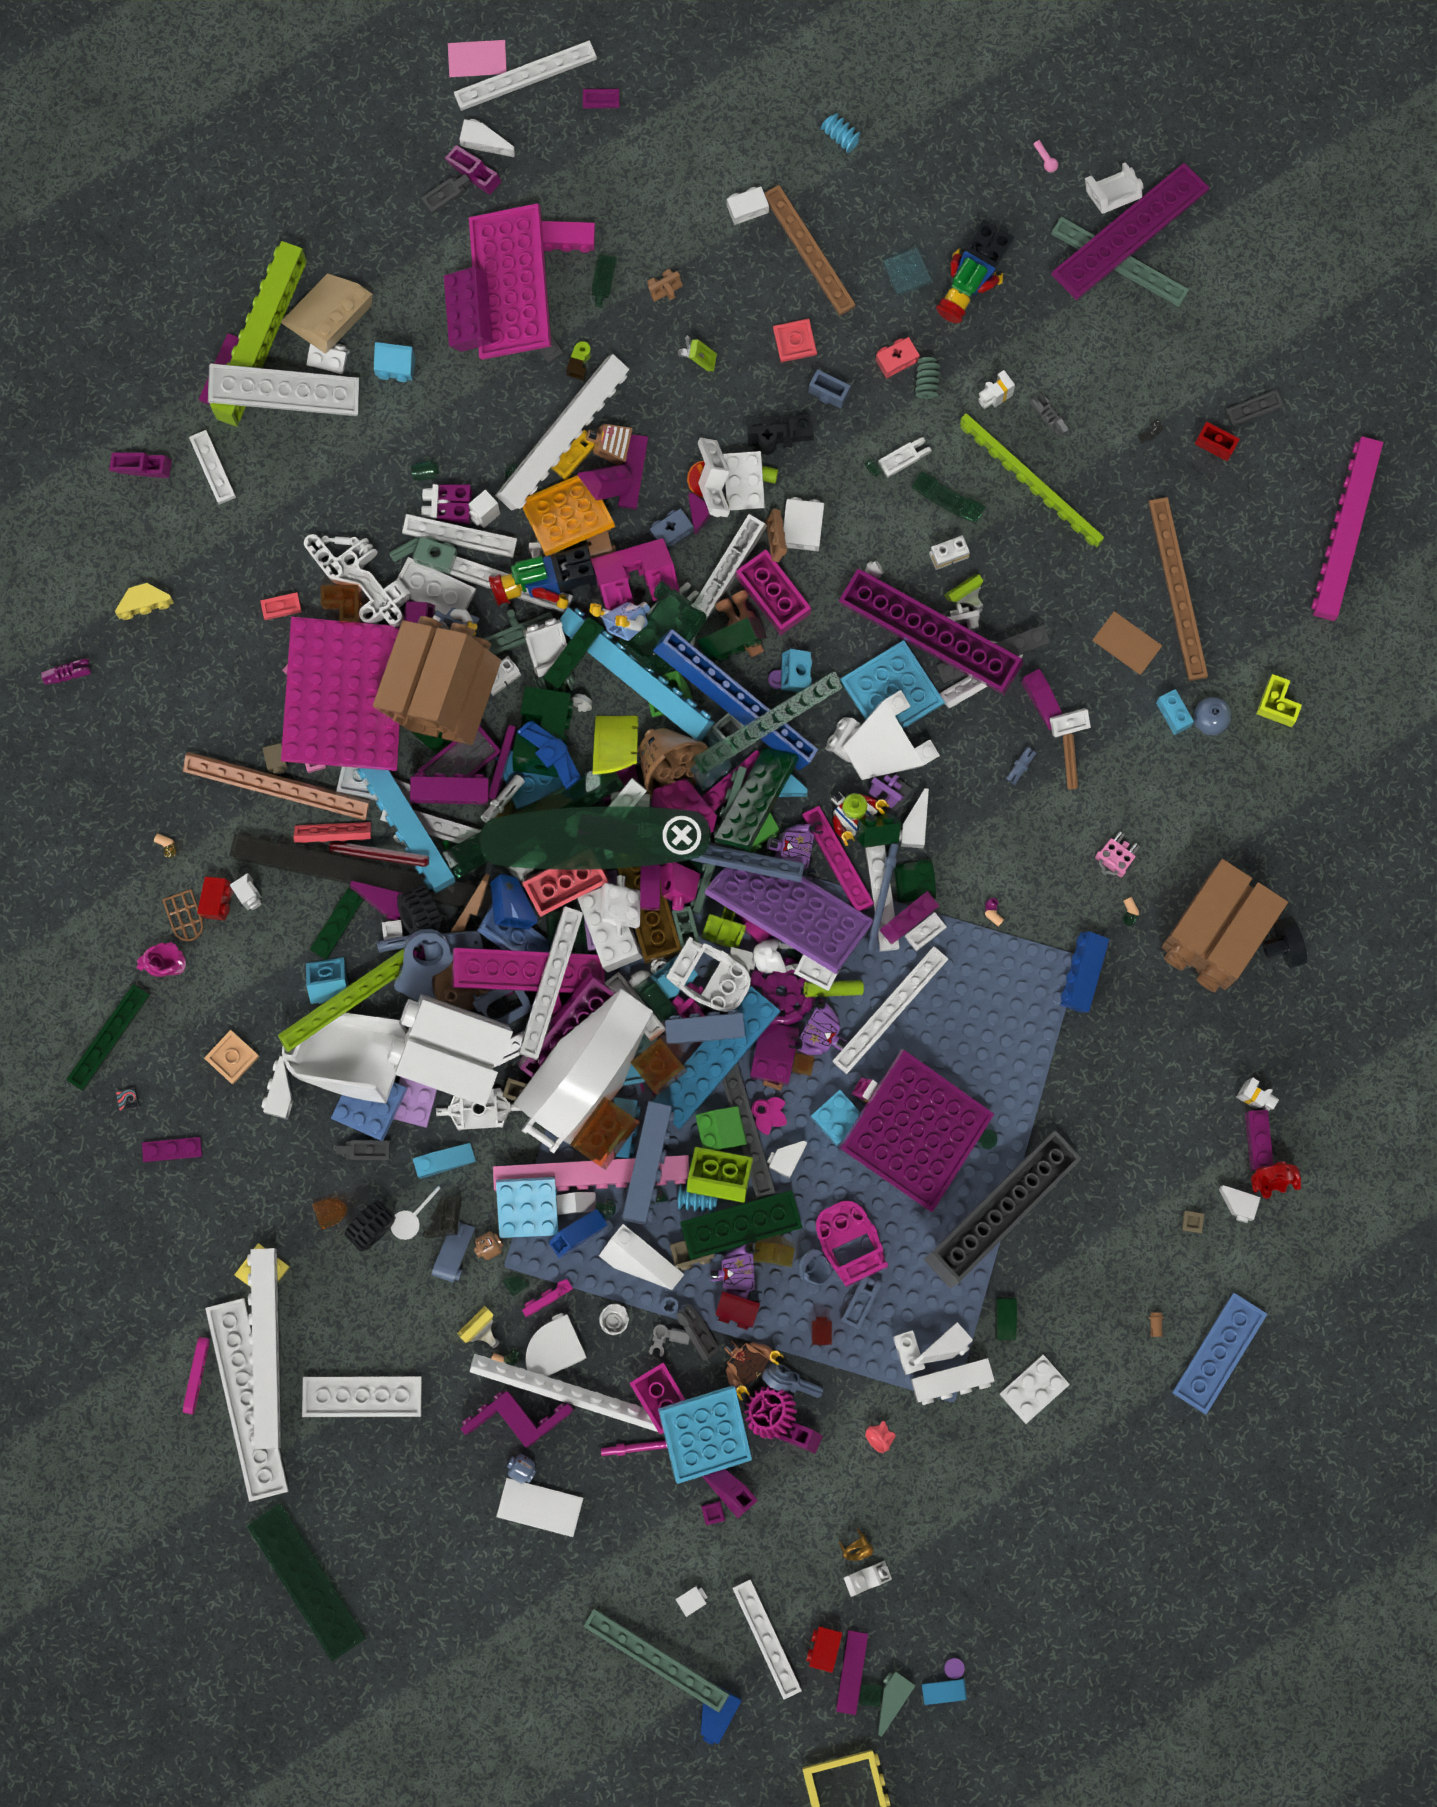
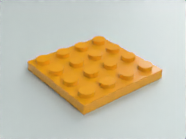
M578 475L526 497L525 500L527 502L522 507L545 556L615 527L603 500L596 501Z

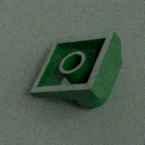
M921 860L919 862L896 865L894 872L899 903L916 901L927 891L936 899V883L932 860Z

